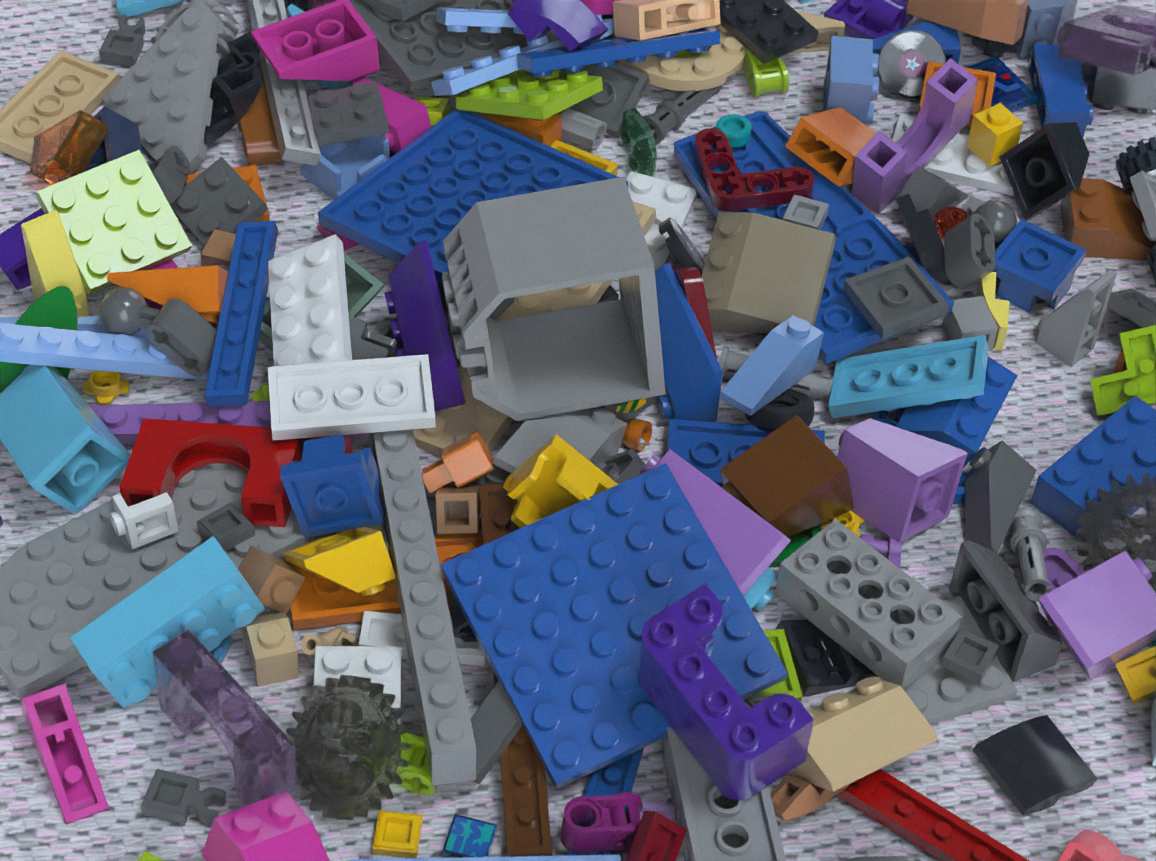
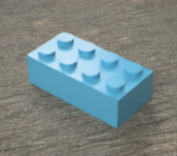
M212 536L75 633L70 639L92 673L119 704L125 708L131 704L143 701L153 689L167 679L179 675L188 664L202 654L214 650L223 639L234 631L249 625L266 608L216 538Z

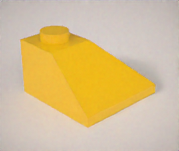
M368 527L339 531L282 553L284 561L357 593L361 592L362 596L382 591L386 588L385 582L396 578L381 531Z

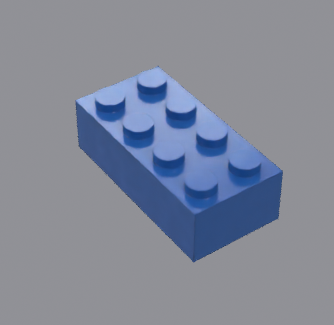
M1134 396L1038 476L1031 504L1091 549L1095 548L1156 495V410L1137 396Z

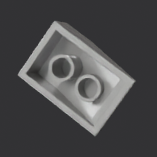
M596 407L527 419L494 456L492 464L513 473L557 434L602 470L607 466L605 463L607 458L618 454L628 423L616 418L612 411Z

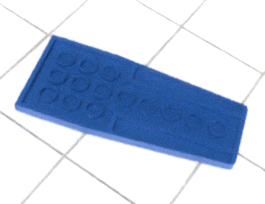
M757 111L744 116L752 125L751 139L743 146L731 147L739 173L790 167L806 168L814 175V190L809 199L829 204L828 215L821 230L834 233L836 242L814 327L824 332L819 352V358L824 364L901 334L898 333L885 339L880 338L843 290L845 279L910 256L949 304L948 314H950L954 302L887 227L844 186L838 187L788 150L785 145L790 135L766 112ZM697 133L675 141L674 158L716 220L719 212H752L780 220L783 219L789 204L737 211H722L715 208L710 201L695 156V136ZM710 145L711 153L716 152V149ZM721 166L711 168L714 172H726L728 170ZM727 186L722 187V190L728 194ZM766 186L754 188L759 192H769L771 190Z

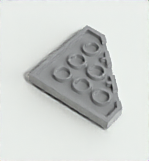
M195 0L102 98L114 112L138 125L141 144L155 160L162 157L169 147H178L190 163L191 172L189 174H192L206 158L207 146L203 144L205 127H210L213 100L210 98L211 83L213 78L217 77L219 54L216 52L218 36H222L224 22L202 0Z

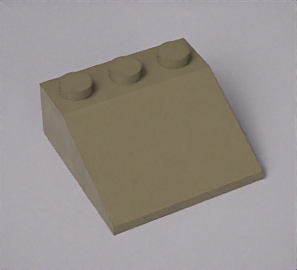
M719 212L701 275L712 330L769 333L792 315L804 319L814 326L836 242L835 234L752 212Z

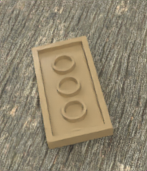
M60 50L0 109V151L39 167L104 101L102 98L119 81V73Z

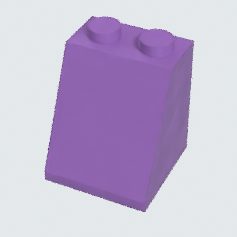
M871 418L844 429L839 438L840 448L837 457L847 467L854 508L851 511L899 543L942 522L949 516L968 454L967 452Z
M1126 551L1039 598L1043 613L1051 625L1057 629L1061 639L1090 680L1098 677L1115 666V663L1124 660L1156 639V593L1147 582L1152 578V575L1139 557L1132 560Z

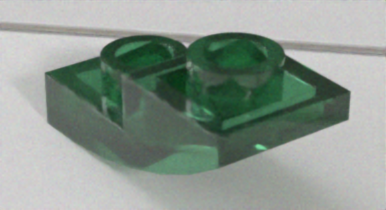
M632 108L623 112L622 128L620 130V136L624 145L630 148L628 162L633 172L655 177L657 160L655 140L645 119L636 108Z

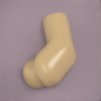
M336 627L319 636L314 634L306 635L302 639L301 648L307 655L315 657L316 646H356L357 638L354 634L347 633L346 628Z

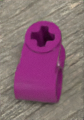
M624 792L607 796H579L567 802L563 812L560 831L562 845L574 854L607 851L629 852L641 821L642 798L638 794ZM581 823L589 827H579L575 824Z

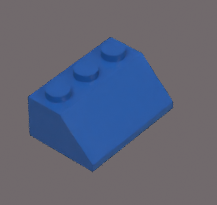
M988 357L984 395L974 396L969 399L941 401L931 405L906 407L895 427L964 450L968 453L964 464L965 467L978 452L1018 375Z

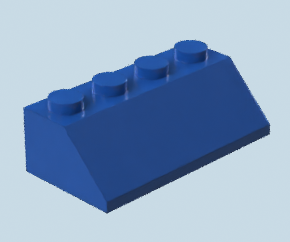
M670 263L663 264L655 271L666 395L657 396L658 412L663 420L681 419L715 422L718 416L723 371Z

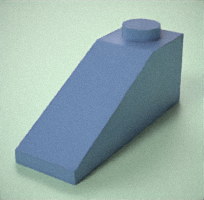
M792 315L769 332L720 391L719 398L746 414L753 415L815 370L824 332L810 325L808 321Z

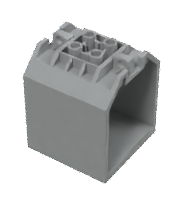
M624 177L476 202L443 240L448 271L442 273L446 303L449 309L448 319L451 335H453L456 357L460 359L461 366L467 368L472 394L475 399L516 421L666 395L655 268ZM619 279L620 300L496 321L489 317L499 304L507 298Z

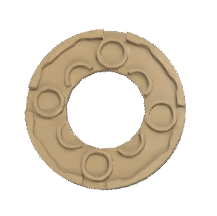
M719 24L709 27L720 30V44L712 45L706 53L698 57H657L656 54L646 55V61L627 62L626 59L617 61L619 64L648 74L649 84L675 91H701L725 84L727 77L734 72L738 74L744 64L746 51L745 47ZM615 34L611 35V39L622 38L615 36Z

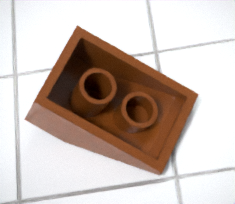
M1082 178L1080 188L1061 200L1060 208L1064 239L1086 249L1085 257L1148 261V252H1151V248L1156 246V241L1149 240L1142 228L1144 218L1141 210L1135 205L1131 193L1127 194L1123 188L1104 179Z

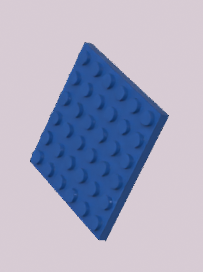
M455 109L318 212L319 225L397 263H400L418 242L427 240L436 281L443 285L442 273L448 271L443 240L476 202L619 177L471 111Z
M666 463L589 497L590 500L580 501L441 564V572L503 690L518 713L521 724L555 789L561 788L665 738L667 727L671 728V726L643 691L639 683L642 629L651 617L705 583L716 595L723 607L721 624L711 633L714 636V644L707 648L706 653L739 696L745 700L787 678L788 673Z

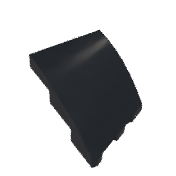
M250 31L227 43L230 54L221 58L218 62L217 77L213 78L210 90V98L213 100L210 127H205L204 140L208 145L222 137L240 121L262 87L260 49L252 39Z

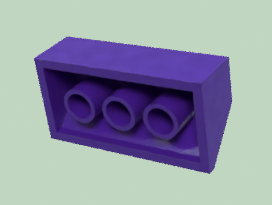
M427 240L420 241L388 275L391 291L384 294L389 315L396 313L398 318L391 321L395 340L397 343L403 342L404 348L397 349L398 357L428 354L434 410L440 411L465 405L466 403Z

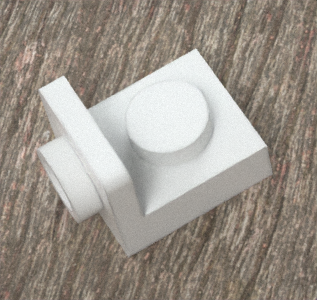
M167 492L130 507L127 506L120 493L112 496L115 509L114 512L109 513L112 526L118 537L125 535L132 549L179 532L174 505Z

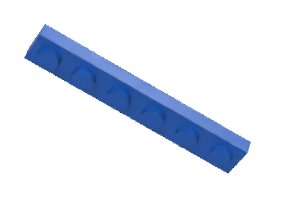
M704 27L642 41L628 38L591 42L571 52L564 46L518 53V68L531 72L532 77H546L552 75V70L563 69L564 72H578L584 70V65L594 64L596 67H610L615 65V60L626 59L627 62L646 61V55L656 54L657 57L677 56L678 50L685 49L691 53L705 52L708 50V46L720 44V30Z
M275 221L238 223L204 396L208 407L247 405L269 286L268 261L274 258L278 228Z

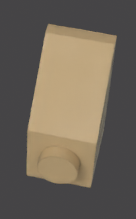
M275 610L258 614L249 625L242 627L257 687L299 678L298 651L289 619L284 612Z

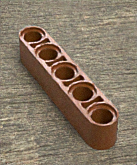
M262 69V87L248 111L237 123L239 132H242V145L245 156H248V165L256 164V166L284 162L281 159Z

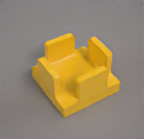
M555 434L507 477L503 488L508 491L507 495L513 500L517 499V504L511 515V521L522 528L580 501L590 500L589 497L618 485V483Z

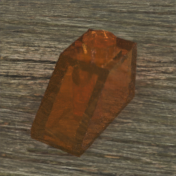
M78 110L34 137L29 173L42 179L48 185L56 184L83 173L108 133L109 125L82 110Z

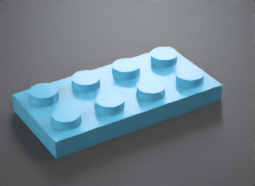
M980 335L837 359L828 404L832 418L854 417L864 413L883 410L892 411L903 407L931 405L941 401L969 399L974 396L984 395L989 350L986 336Z

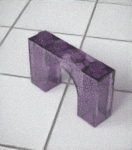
M1118 4L1064 22L1057 36V44L1059 45L1058 56L1130 75L1147 71L1151 54L1156 55V13Z
M188 629L154 650L152 654L160 709L185 737L203 725L210 724L230 757L234 769L236 795L244 804L248 806L284 791H287L296 802L298 800L294 743Z

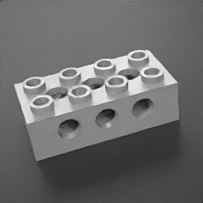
M836 519L780 563L775 594L836 643L838 642L846 651L881 679L901 685L903 689H906L945 655L958 633L962 619L960 614Z
M667 727L663 761L672 804L675 808L676 823L687 830L681 845L684 861H786L769 787L767 786L746 800L727 798L719 791L671 727Z

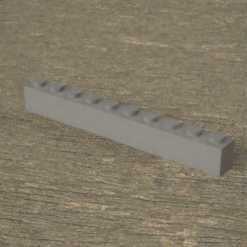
M413 429L373 432V457L380 474L379 497L384 511V525L390 546L391 563L396 575L394 580L432 786L473 781L476 780V744Z

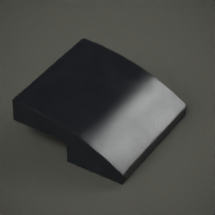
M910 194L895 198L923 267L929 275L944 285L952 284L945 270L944 245L929 209L917 212Z
M808 619L780 620L776 629H784L803 697L856 686L859 681L865 678L879 677Z
M1048 715L1029 719L1006 728L976 744L973 748V752L1022 816L1046 810L1054 806L1060 797L1082 792L1092 787L1098 779Z

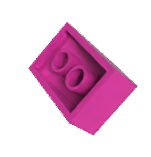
M337 0L250 31L252 39L280 79L351 81L380 70L377 37L349 0Z
M287 791L214 818L201 855L205 861H330L312 820Z

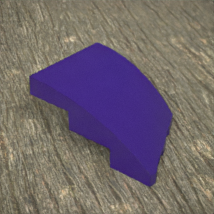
M512 0L513 3L510 5L508 12L509 17L530 42L546 35L552 29L570 52L599 39L609 30L580 0Z

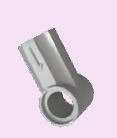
M570 108L557 113L563 116L562 138L592 150H597L606 133L607 123Z

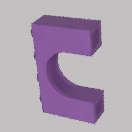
M950 58L927 81L922 108L905 134L894 143L879 131L855 155L852 195L878 214L882 212L901 193L917 166L925 168L971 120L978 79Z

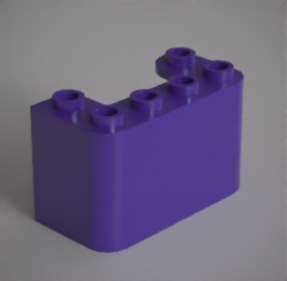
M705 583L651 617L644 624L641 636L639 683L643 691L719 791L727 798L746 800L805 762L814 719L800 701L786 693L771 695L752 708L746 705L706 653L707 648L714 644V636L711 633L721 624L723 607L719 599Z

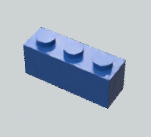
M1033 44L1028 71L1041 128L1048 123L1077 122L1082 137H1084L1086 126L1092 124L1093 107L1087 104V83L1082 82V61L1077 59L1074 45Z

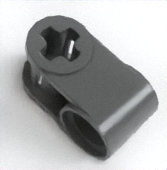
M176 146L169 147L164 155L154 162H146L169 204H172L182 194L185 181L191 172L187 157Z

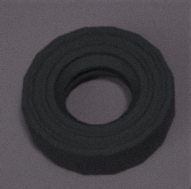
M787 389L750 416L745 413V416L752 424L771 430H776L796 415L810 426L814 418L815 407L812 398L806 394Z

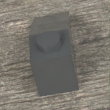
M1003 440L989 449L983 447L978 450L970 460L969 465L972 468L965 480L966 541L970 540L996 553L1037 471Z

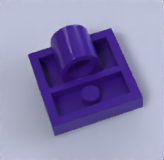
M838 0L824 13L826 18L845 23V35L864 39H876L902 30L914 18V15L906 13L907 3L902 0Z

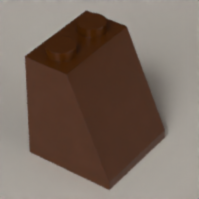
M798 415L791 418L720 469L724 484L721 488L786 537L838 517L854 508L847 467Z

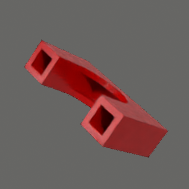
M143 418L119 487L120 493L128 507L166 492L172 500L178 482L190 471L209 464H230L248 473L241 494L244 516L254 526L286 527L292 506L280 478L281 466L290 464V461L299 460L300 462L302 460L303 438L273 441L271 427Z

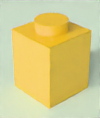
M998 103L973 115L967 147L986 165L991 167L1001 162V155L1019 144L1023 122L1004 105Z

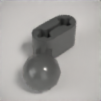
M989 200L981 203L971 216L945 233V270L949 280L957 288L965 289L995 269V245H1001L1018 221L1014 210L1006 202Z
M129 287L115 288L102 299L99 306L100 320L108 331L117 335H133L144 328L150 341L188 374L198 377L204 376L210 368L217 330L184 301L172 298L167 300L161 310L150 308L142 294Z

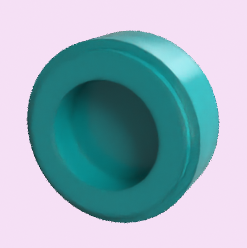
M729 114L717 121L716 129L725 133L730 147H740L750 141L752 125L744 116Z

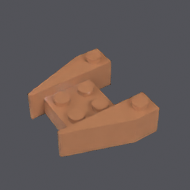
M908 0L906 13L979 38L1014 45L1022 37L1028 0Z

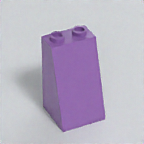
M671 449L662 459L654 454L639 472L643 474L665 463L668 465L744 596L791 540Z

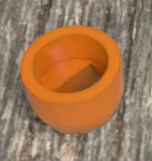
M630 419L626 421L628 424L622 442L630 449L642 452L652 437V424L641 419ZM640 438L645 441V446H640Z

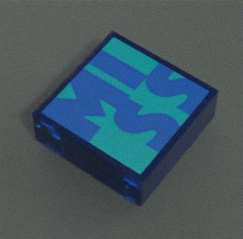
M455 814L442 850V858L489 857L497 834V824Z

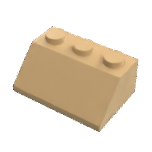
M880 677L865 678L856 684L857 688L846 693L829 695L822 699L821 705L810 710L806 709L814 719L806 760L786 775H792L812 785L834 792L938 741L937 734L901 685L883 681Z

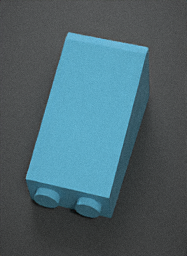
M30 364L0 393L1 442L32 488L73 514L82 511L127 466L130 453L55 367Z

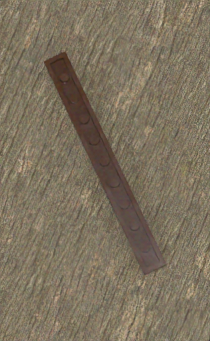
M504 484L479 485L484 545L520 529L511 521V515L517 504V499L513 500L507 495L508 491L503 488ZM493 671V674H494V686H495L499 680L497 679V677H496V675H495V673H494V671ZM522 726L500 755L507 857L552 856L545 768Z

